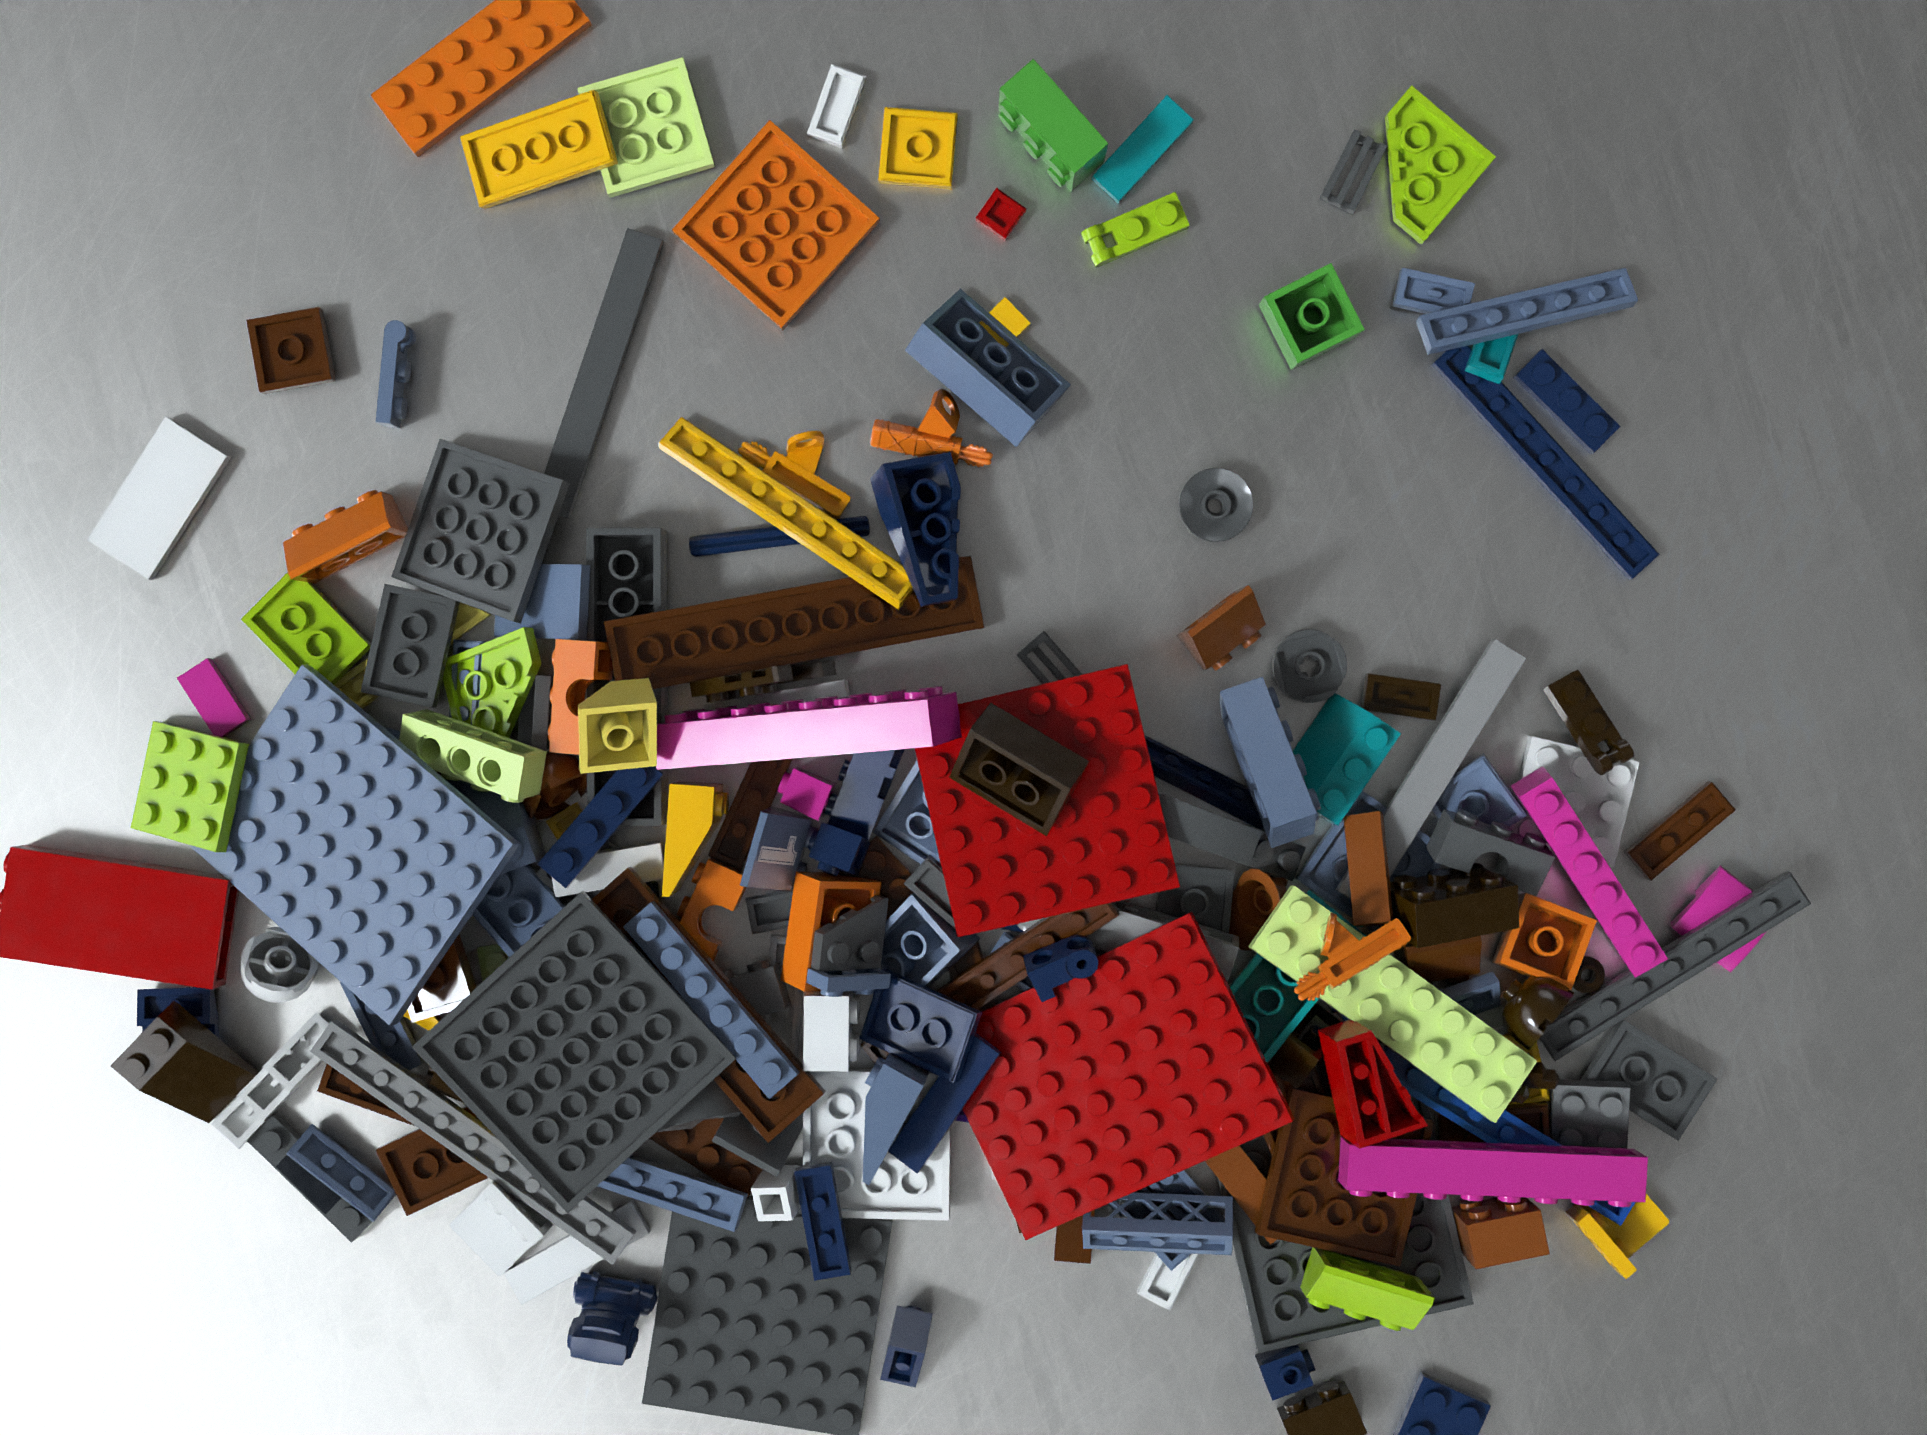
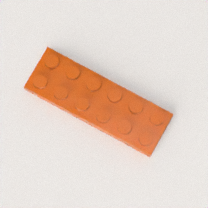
M494 0L373 92L371 97L414 154L419 157L591 27L592 24L575 0Z

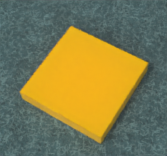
M885 107L879 183L952 190L958 113Z

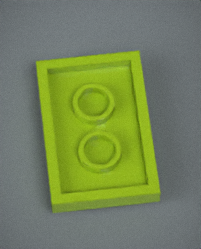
M288 572L241 618L294 674L297 673L302 664L311 665L333 685L371 647V643L312 583L292 580Z

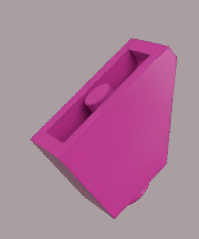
M795 767L792 773H784L777 792L783 794L780 803L819 821L825 815L826 806L837 783Z

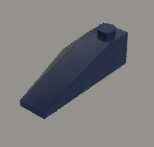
M951 452L882 464L870 478L879 513L921 607L956 600L958 598L959 570L957 533L960 531V520L957 518L961 486Z

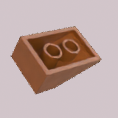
M1247 585L1231 593L1176 636L1202 670L1212 667L1217 671L1233 658L1229 652L1240 644L1245 649L1262 636L1258 630L1265 626L1266 623L1254 592Z

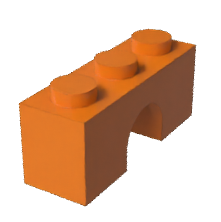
M556 639L555 649L552 653L554 676L553 686L550 690L552 712L551 724L548 728L549 752L579 755L578 705L585 700L586 689L593 681L612 680V661L608 642Z
M710 858L706 864L699 863L691 881L697 885L691 897L685 895L677 911V916L682 918L680 924L714 962L723 941L706 932L702 923L703 913L707 907L713 905L722 906L731 911L736 910L747 887L740 886L743 870H737L716 859Z

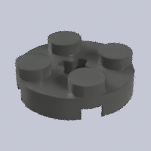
M1305 629L1288 635L1275 648L1272 660L1273 678L1278 688L1290 699L1303 703H1315L1326 700L1334 695L1342 684L1343 678H1345L1347 672L1346 654L1338 641L1322 631ZM1309 655L1311 661L1317 660L1319 663V667L1314 669V676L1308 677L1307 672H1301L1299 665L1304 663L1303 657Z

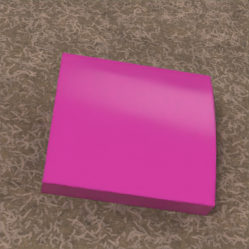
M1720 865L1695 890L1696 897L1673 919L1671 926L1683 936L1754 891ZM1765 933L1717 963L1731 973Z

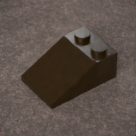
M175 1000L110 1065L111 1068L137 1090L207 1123H210L259 1073Z

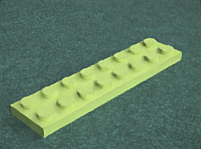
M1291 885L1248 947L1295 981H1299V978H1303V975H1308V972L1318 974L1320 972L1318 966L1324 963L1325 960H1328L1327 956L1320 955L1327 920L1332 912L1296 886ZM1339 917L1336 918L1358 940L1365 937ZM1390 954L1381 959L1377 964L1375 963L1372 967L1370 966L1367 970H1363L1350 978L1346 983H1342L1341 986H1337L1334 989H1331L1329 985L1326 986L1324 995L1320 994L1319 997L1349 1020L1357 1021L1372 1030L1377 1040L1494 1123L1498 1121L1537 1063L1536 1059Z

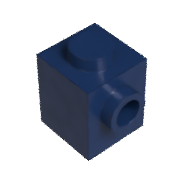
M822 822L819 830L816 829L811 835L808 849L810 850L808 857L819 862L817 869L836 877L839 871H843L858 877L871 842L859 835Z
M1298 1345L1255 1354L1272 1401L1314 1385L1310 1372L1316 1369L1308 1349L1301 1351Z

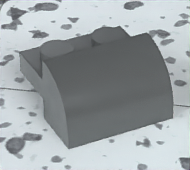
M536 675L519 714L517 741L547 751L550 747L548 728L551 724L552 704L550 702V690L553 686V676Z

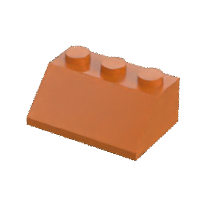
M377 490L369 491L357 498L358 504L348 509L339 507L325 514V521L315 526L313 524H306L295 529L292 532L293 537L283 542L287 572L290 578L316 584L405 538L408 526L393 496L382 491L379 493Z
M796 871L780 980L804 992L821 991L806 983L808 968H811L815 931L828 923L836 922L841 915L851 909L859 911L871 903L870 898L880 895L881 882L838 874L836 877L825 872Z

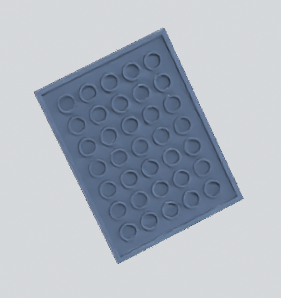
M302 664L248 746L227 851L213 852L192 845L189 846L226 879L230 880L240 892L388 1025H395L399 1023L520 843L311 665Z

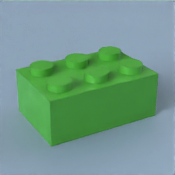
M1034 59L999 88V111L1001 112L998 115L999 119L1009 131L1017 130L1025 139L1023 142L1025 149L1034 159L1037 160L1041 157L1050 167L1047 172L1059 187L1065 184L1072 192L1104 163L1108 142Z

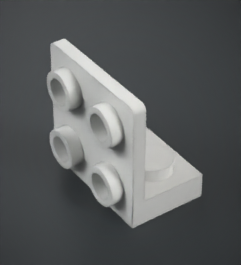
M494 1181L450 1223L452 1230L498 1276L504 1274L553 1225L547 1218Z

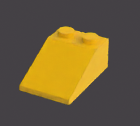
M687 781L669 784L662 897H670L681 890L721 822L723 814L727 815L729 793L723 792L724 784Z

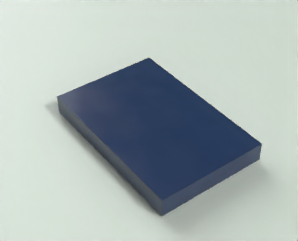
M888 969L883 970L891 974L889 988L875 989L859 1039L952 1083L959 1082L982 1012Z

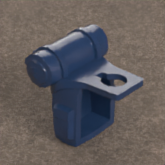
M594 1271L593 1274L581 1272L573 1286L575 1304L582 1307L579 1317L573 1319L568 1332L567 1347L570 1349L571 1357L622 1366L626 1359L631 1358L638 1342L639 1329L636 1325L640 1316H649L657 1302L658 1297L655 1285L643 1283V1279L632 1281L604 1276L597 1271Z

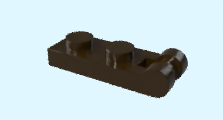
M1578 669L1543 689L1597 774L1604 775L1613 769L1614 764L1618 762L1625 763L1634 758V751L1631 745L1621 737ZM1605 741L1610 750L1603 752L1597 744Z

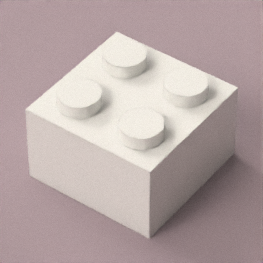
M820 991L805 993L803 1071L848 1072L852 1061H857L860 1053V1033H853V1024H857L858 1018H860V996H854L852 991H843V996L841 997L824 996L820 994Z

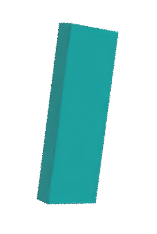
M1166 95L1094 173L1092 180L1119 204L1193 124L1194 119Z

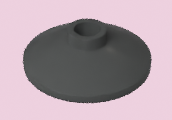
M1209 468L1195 474L1184 486L1179 500L1180 515L1188 530L1200 539L1211 542L1226 541L1241 533L1249 523L1253 512L1252 493L1247 483L1233 471L1224 468ZM1215 499L1220 502L1221 510L1218 513H1213L1209 510L1208 503L1210 500Z

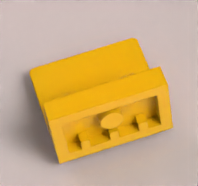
M1647 1194L1645 1202H1636L1621 1226L1589 1206L1574 1204L1565 1211L1612 1268L1625 1279L1637 1271L1635 1266L1629 1261V1258L1669 1224V1219Z

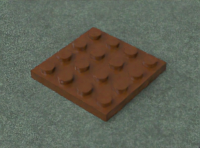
M1289 1086L1286 1102L1295 1119L1278 1130L1255 1232L1265 1237L1400 1266L1417 1193H1410L1408 1198H1394L1386 1195V1192L1372 1191V1196L1368 1197L1351 1195L1349 1190H1346L1338 1181L1341 1135L1332 1096ZM1423 1117L1428 1126L1392 1139L1430 1140L1434 1121Z

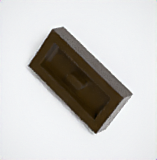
M1367 673L1365 674L1361 708L1372 712L1436 720L1441 684Z

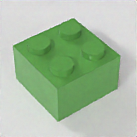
M1332 263L1264 296L1259 303V307L1291 370L1357 338L1365 330Z

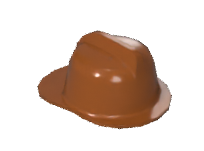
M1252 868L1243 872L1233 891L1229 934L1239 936L1240 950L1253 951L1248 946L1287 891L1288 880L1285 878L1269 875L1261 869Z

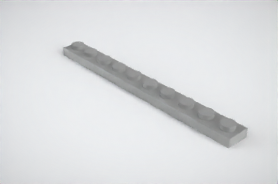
M335 1019L329 1023L311 1049V1053L613 1265L636 1233V1230L587 1196L567 1213L480 1120L443 1094L428 1088L429 1084Z

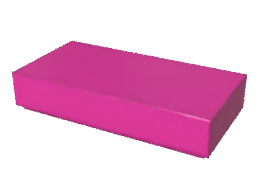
M212 658L203 660L177 677V680L213 735L225 737L251 720Z

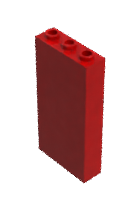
M33 845L10 847L3 863L6 877L4 889L0 892L1 958L210 990L226 985L239 890L222 874Z

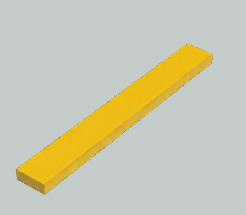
M680 417L660 440L659 449L898 610L914 591L901 563L683 417Z

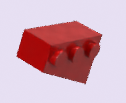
M1352 1020L1318 1030L1341 1136L1361 1149L1428 1126L1423 1116L1418 1113L1412 1103L1407 1089L1402 1086L1394 1073V1067L1372 1030Z

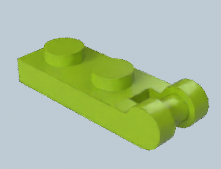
M1173 192L1106 222L1093 225L1083 230L1081 235L1085 244L1089 243L1093 255L1091 259L1094 266L1100 267L1188 229L1190 224L1176 192ZM1111 234L1116 245L1107 248L1103 237Z

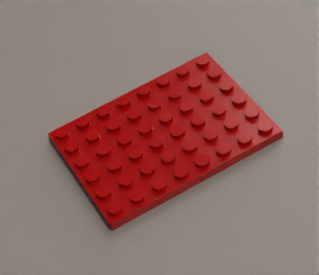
M1192 911L1097 956L1099 964L1095 973L1083 979L1073 978V980L1054 987L1056 997L1041 1002L1035 988L1032 987L982 1011L976 1033L1002 1053L967 1102L963 1111L1025 1240L1294 1121L1295 1118Z

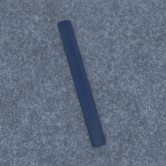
M867 516L835 519L860 537L870 534V524ZM775 526L699 535L689 538V550L691 555L695 557L800 544Z

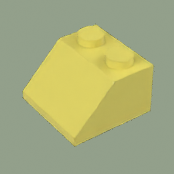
M649 678L611 681L578 705L580 774L657 766V701Z

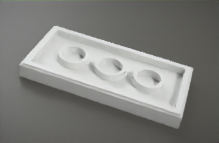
M165 417L87 540L145 578L154 580L231 457L174 420Z

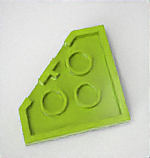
M1411 85L1386 115L1385 126L1393 221L1418 243L1422 244L1496 156Z
M520 628L447 658L443 682L453 719L462 721L459 707L465 706L469 709L470 715L466 721L462 722L471 725L472 700H479V707L472 715V725L510 738L542 664L533 628ZM482 654L481 671H474L475 656ZM458 663L457 689L455 690L452 679V665ZM462 670H469L470 672L466 675L462 684L459 680V674ZM475 675L481 677L480 695L478 696L473 695V677Z

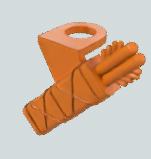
M939 389L934 393L931 405L918 428L884 421L883 419H876L872 428L870 444L877 449L882 448V450H891L904 453L905 455L918 456V458L951 452L954 465H957L958 460L962 459L967 465H976L978 468L990 465L992 462L991 458L993 457V454L987 452L984 446L979 447V445L974 446V444L967 447L961 446L963 438L952 435L956 433L960 413L956 401L945 389ZM942 399L947 402L951 415L945 410Z
M1330 913L1320 955L1327 956L1328 960H1325L1324 963L1318 966L1320 971L1318 974L1308 972V975H1303V978H1299V981H1297L1298 986L1294 988V992L1299 994L1298 999L1301 1001L1305 999L1315 1001V998H1319L1320 994L1324 995L1326 986L1329 985L1331 989L1341 986L1342 983H1346L1347 980L1358 973L1367 970L1384 957L1404 947L1411 940V936L1401 921L1397 918L1392 921L1390 920L1381 928L1358 940L1336 920L1337 914Z

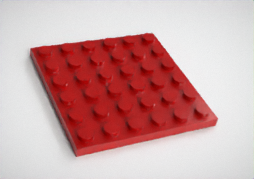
M1128 664L958 704L962 737L934 747L915 748L957 937L1180 887ZM990 703L1090 761L1076 789L1047 836L949 778L969 730Z

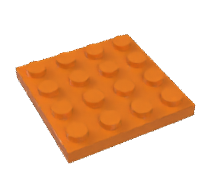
M769 120L676 224L672 231L780 329L784 330L878 225L880 218Z

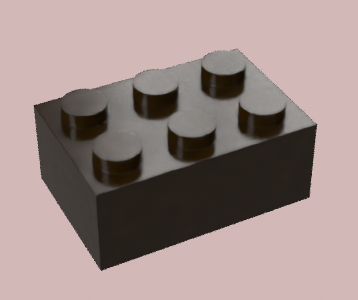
M1474 863L1469 873L1460 870L1433 869L1428 871L1425 876H1397L1394 878V882H1390L1393 918L1401 921L1411 936L1409 943L1416 948L1520 928L1518 885L1503 878L1502 874L1484 868L1480 863Z

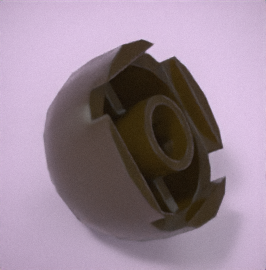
M1531 976L1522 984L1515 980L1502 996L1508 1001L1502 1011L1503 1023L1507 1031L1517 1042L1529 1050L1574 996V992L1568 990L1569 988L1550 978Z

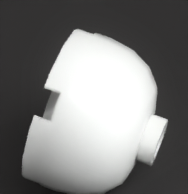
M280 927L268 928L266 933L260 934L256 938L254 935L249 939L242 952L241 976L246 988L256 997L268 1002L283 1003L298 998L309 989L317 974L318 961Z

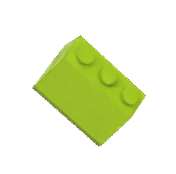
M1312 1247L1300 1286L1305 1297L1309 1298L1308 1302L1322 1309H1330V1305L1344 1309L1343 1312L1346 1315L1359 1320H1365L1366 1316L1380 1320L1379 1324L1395 1331H1401L1402 1327L1414 1330L1432 1307L1435 1299L1417 1276L1341 1253Z

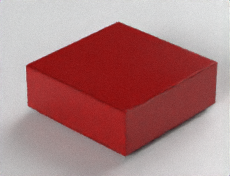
M996 188L976 216V221L1006 241L1026 213L1027 208Z

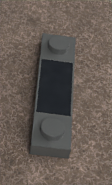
M276 1112L247 1142L352 1243L372 1221L286 1155L301 1135Z

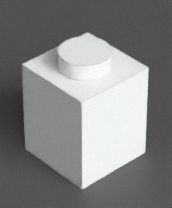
M784 1165L777 1177L762 1170L751 1187L758 1221H790L794 1219L800 1209L794 1170L799 1168V1165Z

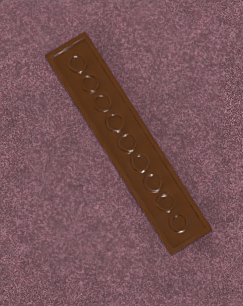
M971 555L959 557L958 598L953 601L921 607L913 591L898 610L851 577L604 621L615 681L649 678L652 689L984 628Z

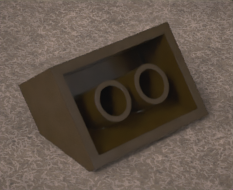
M990 703L969 730L949 778L1047 836L1076 789L1090 761Z

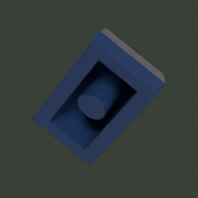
M897 1305L880 1380L916 1388L926 1353L933 1313L924 1312L916 1306L902 1307Z

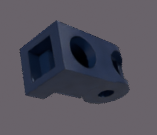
M1082 935L1067 937L1023 956L1027 974L1041 1002L1056 997L1054 987L1073 980V978L1083 979L1095 973L1099 964L1093 942L1090 938Z

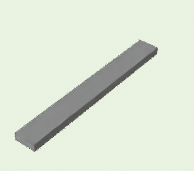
M1492 639L1383 813L1389 877L1526 660L1524 656L1496 639ZM1347 870L1335 890L1351 899L1349 870Z

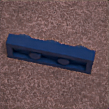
M1543 349L1539 350L1513 376L1590 454L1595 453L1621 427Z
M832 1162L796 1168L794 1174L814 1281L850 1275L852 1268Z

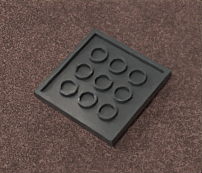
M439 439L391 577L521 624L570 483Z

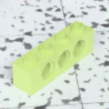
M428 709L403 714L399 741L433 770L440 772L444 779L465 781L470 783V787L474 790L498 793L501 795L502 800L512 803H520L525 798L540 794L547 751Z

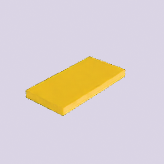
M595 90L460 136L479 207L483 209L618 164L599 93Z

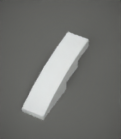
M316 1012L262 1066L263 1069L211 1123L237 1149H240L323 1061L310 1051L329 1023Z

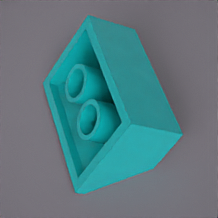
M1336 693L1326 700L1292 752L1294 755L1300 754L1307 772V775L1303 776L1307 790L1313 788L1320 803L1321 809L1317 810L1318 815L1329 823L1339 826L1401 733L1372 713Z

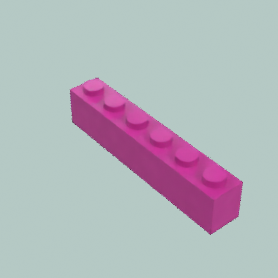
M1542 766L1512 784L1511 788L1633 976L1636 978L1667 960L1668 958L1547 770Z

